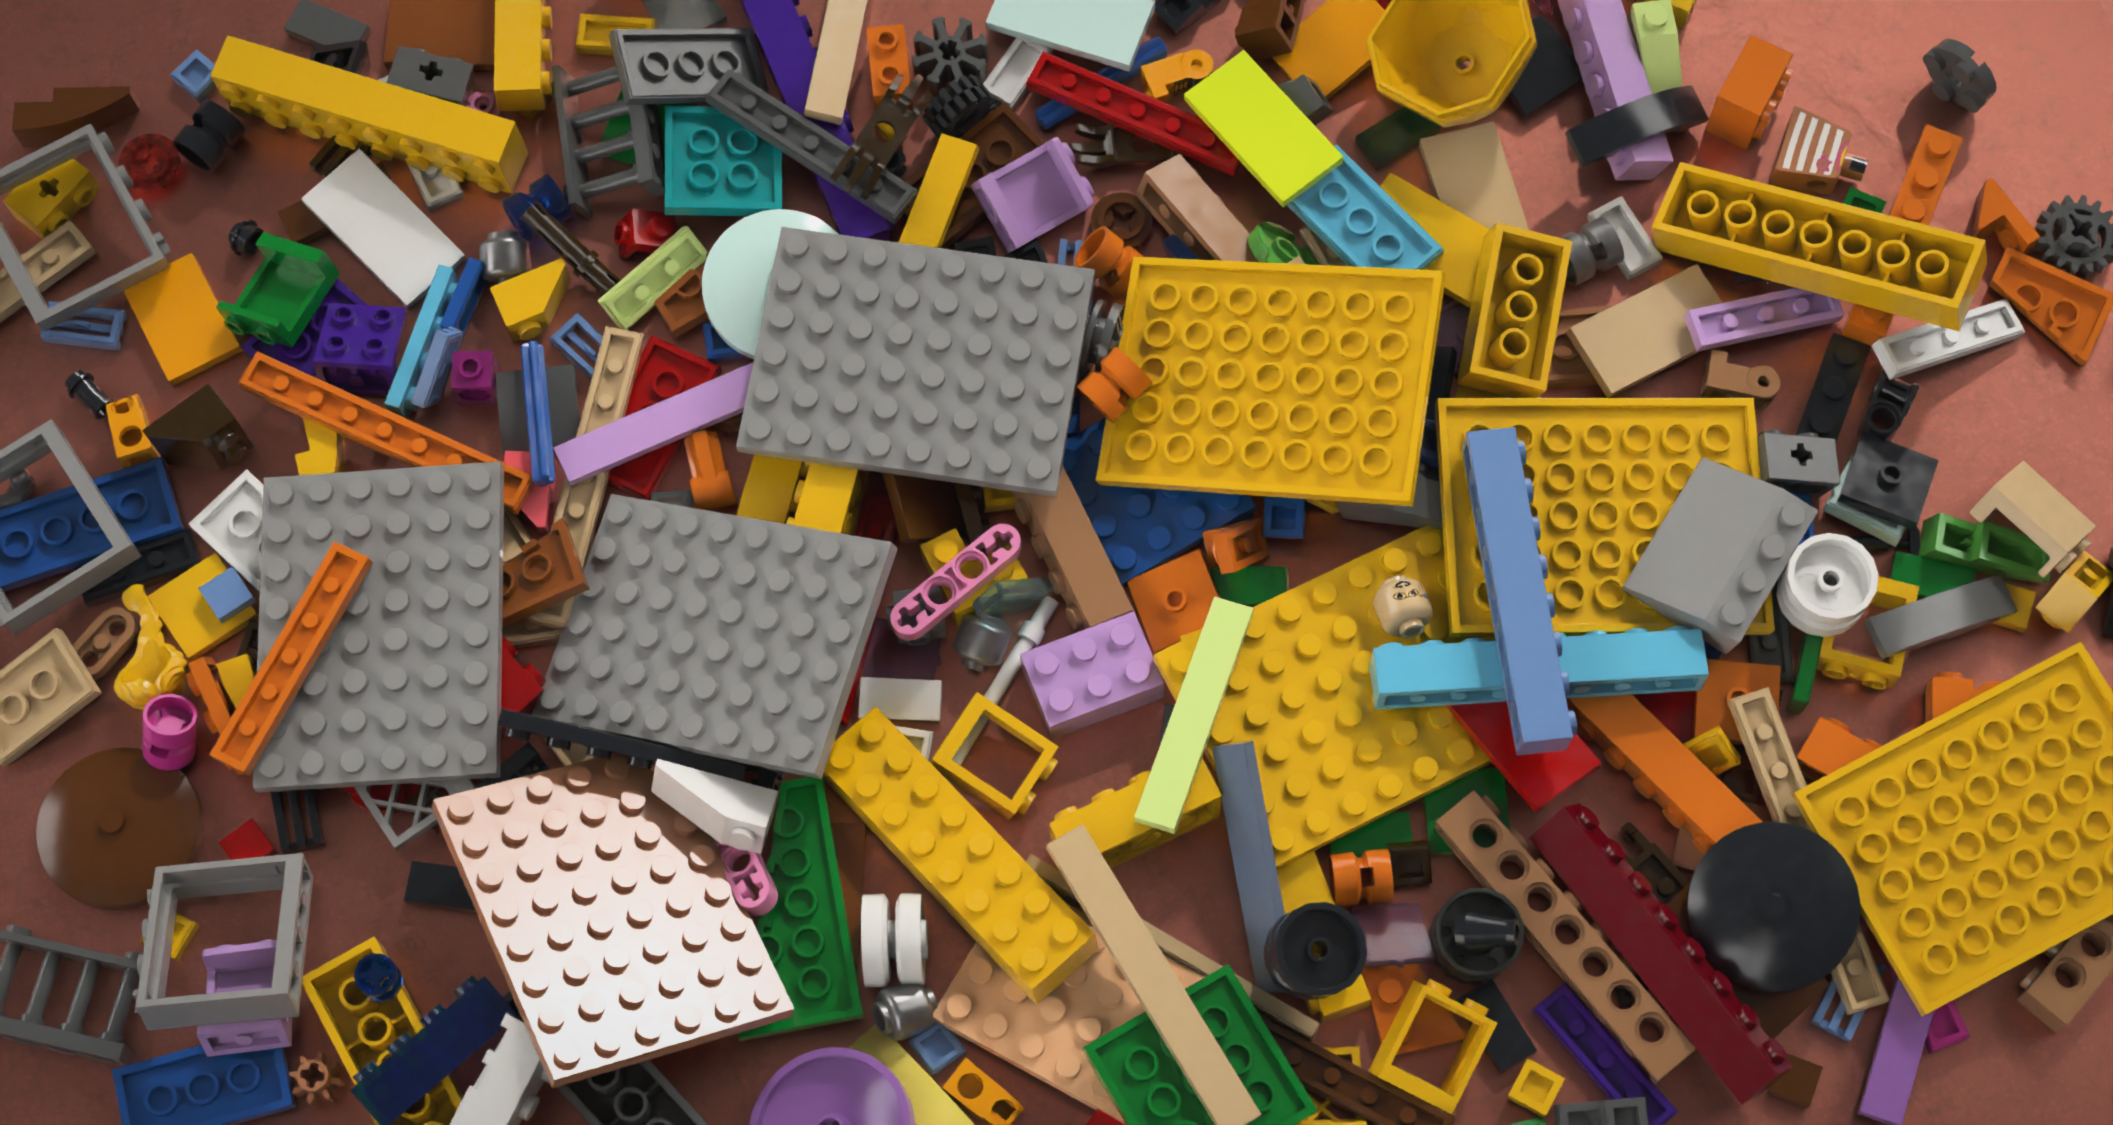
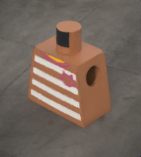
M1794 106L1769 185L1788 190L1829 195L1832 194L1839 175L1861 182L1868 159L1846 153L1852 135L1849 130L1801 107Z

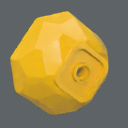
M1392 0L1369 34L1367 45L1378 92L1442 127L1472 123L1495 112L1525 70L1537 48V40L1527 0ZM1463 62H1471L1468 68L1459 69Z

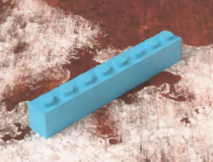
M1673 626L1664 631L1648 632L1644 628H1634L1619 634H1607L1605 631L1597 630L1587 632L1583 636L1567 637L1565 634L1560 633L1562 656L1558 657L1561 671L1567 672L1570 684V693L1566 698L1700 691L1709 675L1702 629ZM1468 638L1461 643L1444 644L1440 640H1429L1420 645L1403 646L1401 643L1390 642L1378 648H1373L1369 667L1375 710L1507 701L1496 641Z

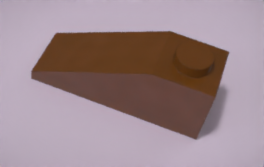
M1249 0L1242 8L1238 26L1235 29L1238 45L1254 61L1292 53L1306 0Z

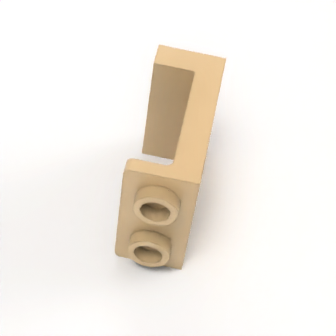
M2024 460L1998 481L1969 512L1980 523L1984 522L1997 509L2049 555L2050 560L2038 571V574L2043 578L2053 569L2061 573L2092 543L2086 537L2096 527L2093 522Z

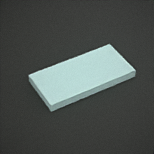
M995 0L986 20V29L1130 72L1154 12L1155 1Z

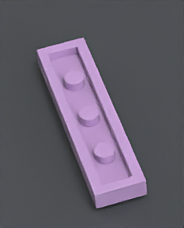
M1791 288L1692 309L1685 314L1684 319L1696 352L1839 322L1843 318L1844 312L1839 299L1799 288Z

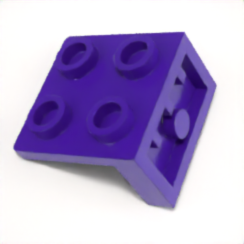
M329 304L313 359L317 378L351 394L387 396L398 370L396 355L407 316L406 309L404 307Z

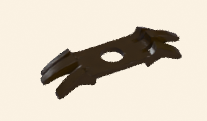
M918 74L906 87L899 99L895 101L892 98L904 78V75H896L863 130L834 170L830 178L837 181L854 156L860 158L843 189L847 194L851 192L871 165L875 169L860 195L861 198L867 200L909 129L932 99L933 95L927 91L912 111L908 109L924 78ZM879 123L890 125L895 132L894 139L890 142L877 140L873 133L874 126Z
M1074 124L1075 134L1100 142L1068 143L1073 153L1080 154L1077 155V163L1096 168H1107L1115 164L1162 162L1180 154L1154 143L1153 148L1149 152L1139 153L1131 145L1132 140L1137 135L1119 127H1114L1113 124L1100 127ZM1182 155V157H1183L1188 163H1189V162L1196 161V160H1194V159H1192V158H1189V157H1187V156H1185V155Z

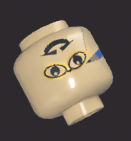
M1402 575L1385 580L1379 586V591H1377L1373 599L1374 608L1383 630L1391 636H1401L1404 639L1419 636L1433 616L1432 607L1423 585L1415 579Z

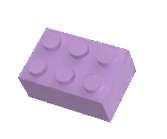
M1134 611L1020 654L1021 669L1050 740L1164 698L1163 679L1153 661V655Z

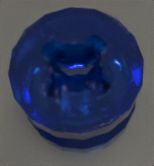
M373 953L367 955L359 961L355 968L354 979L356 985L373 1001L384 1002L391 1000L399 993L402 987L403 977L401 970L389 957L383 954ZM385 977H389V979H385V981L381 984L382 986L380 987V982H382Z

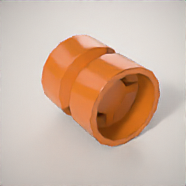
M1103 226L1092 232L1080 246L1074 259V266L1095 269V280L1099 279V286L1116 299H1122L1127 296L1133 257L1143 256L1130 245L1123 247V240L1106 226Z
M1114 347L1100 362V372L1091 371L1076 386L1079 392L1112 423L1129 408L1127 402L1129 398L1138 399L1152 384L1150 378L1117 347Z
M1388 849L1365 850L1361 857H1356L1353 852L1329 854L1331 894L1335 905L1340 907L1358 906L1361 899H1366L1369 904L1393 903V873ZM1360 869H1368L1370 886H1361Z

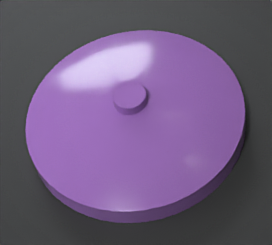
M830 1047L802 1054L778 1070L767 1082L757 1098L749 1125H915V1117L906 1089L888 1067L864 1052L843 1047Z

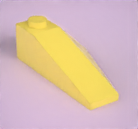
M873 1025L848 1047L849 1049H855L874 1057L897 1076L911 1100L915 1125H975L896 1040H893L888 1035H882L876 1025Z

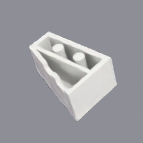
M506 1013L500 1025L506 1028L507 1031L495 1051L487 1050L482 1060L486 1066L475 1085L468 1087L450 1125H519L522 1119L528 1121L540 1101V1098L536 1096L544 1081L550 1082L526 1026L522 1021Z

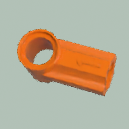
M702 430L694 432L689 437L683 439L692 474L690 484L696 509L710 511L737 504L729 470L725 469L723 452L717 432Z

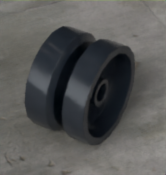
M1328 902L1307 903L1280 917L1269 930L1264 945L1265 967L1273 982L1288 995L1303 1000L1323 999L1350 987L1363 972L1368 954L1366 935L1358 920L1343 907ZM1313 944L1318 946L1315 952L1320 954V958L1313 955L1311 950Z

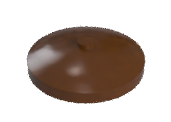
M125 747L103 750L89 755L72 765L56 780L48 791L41 805L36 826V842L39 857L53 882L73 899L85 905L104 910L136 908L148 904L147 889H152L155 867L194 863L203 837V810L195 788L181 770L165 771L151 766L143 757L142 749Z

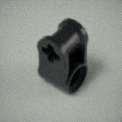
M1883 368L1868 399L1870 402L1859 424L1858 436L1860 437L1862 431L1891 442L1904 416L1907 415L1920 384L1916 382L1909 384L1897 378L1889 380ZM1872 421L1882 422L1887 429L1876 427Z

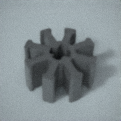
M939 17L932 20L934 39L923 35L922 31H918L913 38L915 55L912 56L914 77L919 74L924 77L923 80L927 79L928 91L933 97L940 95L938 91L944 88L947 82L955 80L957 83L961 76L965 75L966 78L969 74L974 75V77L977 76L982 84L987 79L986 63H988V48L984 34H980L979 38L973 39L972 22L965 18L959 19L960 25L953 36H948L945 18Z

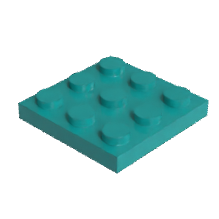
M665 106V215L749 216L762 211L782 209L781 150L713 106Z

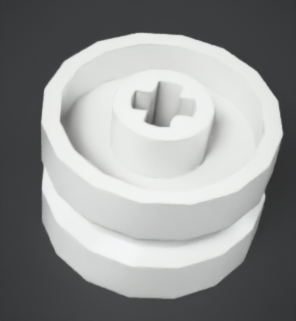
M1826 533L1812 536L1798 545L1778 579L1776 595L1781 612L1793 626L1810 635L1828 637L1842 634L1858 622L1877 592L1879 575L1873 557L1862 544L1845 535Z
M901 893L896 901L895 920H891L889 900L884 894H866L862 896L861 952L865 987H886L891 980L892 960H896L898 979L902 984H921L924 986L925 958H928L927 919H924L922 893Z

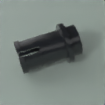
M82 370L74 372L65 382L67 395L70 398H77L92 413L95 419H102L107 416L106 404L114 402V400L110 399L93 382L94 376L91 373H84Z

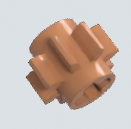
M320 1051L316 1055V1060H307L303 1056L299 1057L302 1065L298 1071L289 1072V1076L299 1084L293 1089L292 1093L298 1098L308 1093L307 1102L312 1107L316 1106L318 1098H326L330 1102H334L332 1093L336 1087H343L345 1085L335 1075L342 1066L337 1061H332L326 1066V1055ZM321 1072L325 1076L323 1081H316L314 1086L309 1083L311 1077H318Z

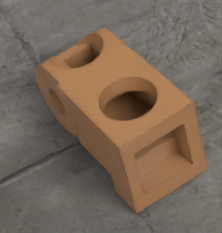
M1712 349L1705 363L1700 398H1754L1755 409H1763L1772 403L1781 386V379L1773 368L1768 366L1750 368L1726 363L1728 353Z

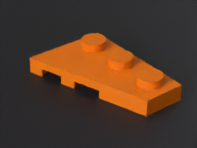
M2008 246L1989 282L1990 287L2004 299L2007 298L2014 308L2079 365L2084 367L2112 309V292Z
M201 657L188 663L191 672L186 674V678L195 696L202 694L208 709L202 713L212 734L219 732V735H221L231 718L228 711L232 708L231 700L221 682L214 680L212 672L218 670L214 658ZM225 765L228 771L233 770V768ZM236 770L238 776L244 775L243 773Z
M1394 927L1365 934L1368 954L1362 976L1371 997L1370 1008L1380 1045L1413 980L1425 986L1429 981ZM1424 998L1395 1058L1462 1043L1466 1035L1448 1009Z

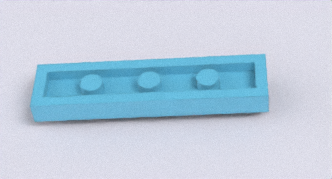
M440 264L437 267L384 403L387 410L406 419L409 418L411 410L415 411L418 406L411 404L435 331H441L439 325L459 282L454 268Z

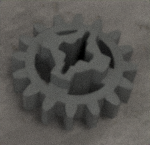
M2069 195L2064 197L2061 205L2056 201H2052L2047 210L2042 211L2037 219L2038 224L2034 228L2040 235L2034 250L2045 252L2040 261L2044 263L2052 261L2055 264L2054 267L2060 270L2063 268L2067 270V273L2074 276L2077 271H2080L2084 279H2089L2093 270L2101 274L2107 267V263L2111 264L2113 262V224L2109 222L2113 215L2112 210L2105 213L2099 211L2101 207L2099 200L2092 206L2087 205V199L2084 195L2080 197L2077 203H2074ZM2053 233L2057 237L2056 241H2054ZM2098 233L2100 234L2101 241L2097 238Z

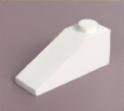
M657 759L655 764L651 792L719 843L739 850L761 854L773 819L778 791Z

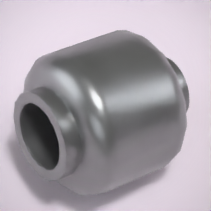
M517 231L492 232L487 235V240L481 242L479 256L480 261L484 265L483 279L496 282L497 285L532 270L529 242L519 237Z
M976 609L975 614L971 613L963 616L953 643L954 651L963 657L962 665L983 672L986 666H998L1001 664L1011 638V630L1005 625L1006 618L984 609Z
M900 982L880 990L876 997V1003L872 1005V1016L877 1029L882 1035H888L893 1040L901 1041L930 1029L933 1024V1012L937 1008V1002L929 988L924 989L921 984H902Z

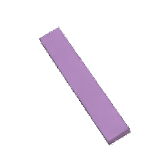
M753 362L553 447L556 458L569 485L577 484L689 436L694 432L742 413Z

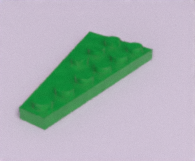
M805 777L781 782L773 827L774 835L771 853L767 863V869L777 888L778 899L770 912L758 917L756 929L794 1010L791 1018L740 1032L738 1036L739 1041L864 1018L823 777L821 779Z

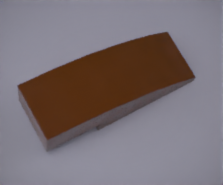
M130 86L54 88L53 102L14 103L12 131L23 147L49 145L90 123L96 132L117 124L140 110V102Z

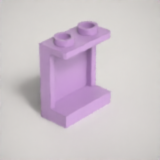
M1058 137L1049 140L1040 147L970 185L1008 253L1095 205L1092 199L1094 191L1091 184L1084 176L1080 177L1073 165L1075 157L1067 143H1061Z
M265 939L257 943L225 944L217 948L204 949L202 951V960L207 969L206 994L271 988L277 940ZM292 1017L197 1026V1037L207 1057L289 1047L292 1041Z

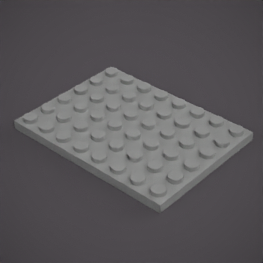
M781 227L736 444L737 451L1057 497L1094 286L1095 269Z
M501 461L264 478L257 672L334 541L369 557L373 564L253 769V789L256 792L501 777V727L498 726L502 697L504 466Z
M611 494L584 568V574L590 590L578 594L574 598L567 627H563L545 676L546 681L542 684L544 691L536 701L532 716L682 751L821 779L898 548L888 541Z

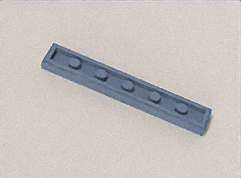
M1253 741L1212 747L1255 983L1257 987L1267 993H1281L1284 991L1273 982L1265 967L1264 945L1268 932L1276 921L1285 915L1254 743Z

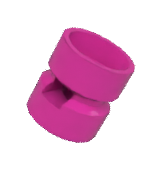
M165 694L151 699L145 705L142 715L143 757L151 766L165 771L179 770L187 766L194 759L197 747L198 715L196 707L189 699L180 695Z

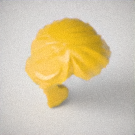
M134 584L122 593V602L127 610L138 613L141 616L138 645L132 659L119 672L113 688L116 695L132 708L144 710L145 705L157 696L165 694L181 696L185 689L184 673L188 662L183 658L184 654L179 652L175 646L165 643L164 634L161 632L163 623L159 620L160 613L149 602L144 591V585Z

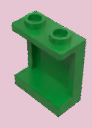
M263 232L255 245L264 255V260L236 303L232 305L220 301L216 309L225 319L224 325L238 335L249 333L255 335L266 344L274 346L276 343L292 348L340 272L325 251Z

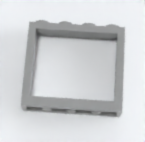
M91 123L1 168L0 195L92 149L147 248L150 257L49 308L0 219V258L34 321L43 331L170 267L165 255L171 251L160 231L155 234L151 232L146 222L153 218L142 198L134 201L128 188L134 186V183L124 165L116 168L110 155L116 151L105 132L98 135Z
M52 419L0 450V483L50 452H53L113 547L15 609L0 587V628L6 625L15 635L142 557L63 432Z
M303 853L155 867L152 889H147V900L150 907L149 916L142 923V935L145 942L144 951L137 958V970L140 977L138 989H134L132 994L136 1001L134 1013L140 1015L147 1030L299 1016L313 885V874ZM282 890L271 988L165 998L178 899Z

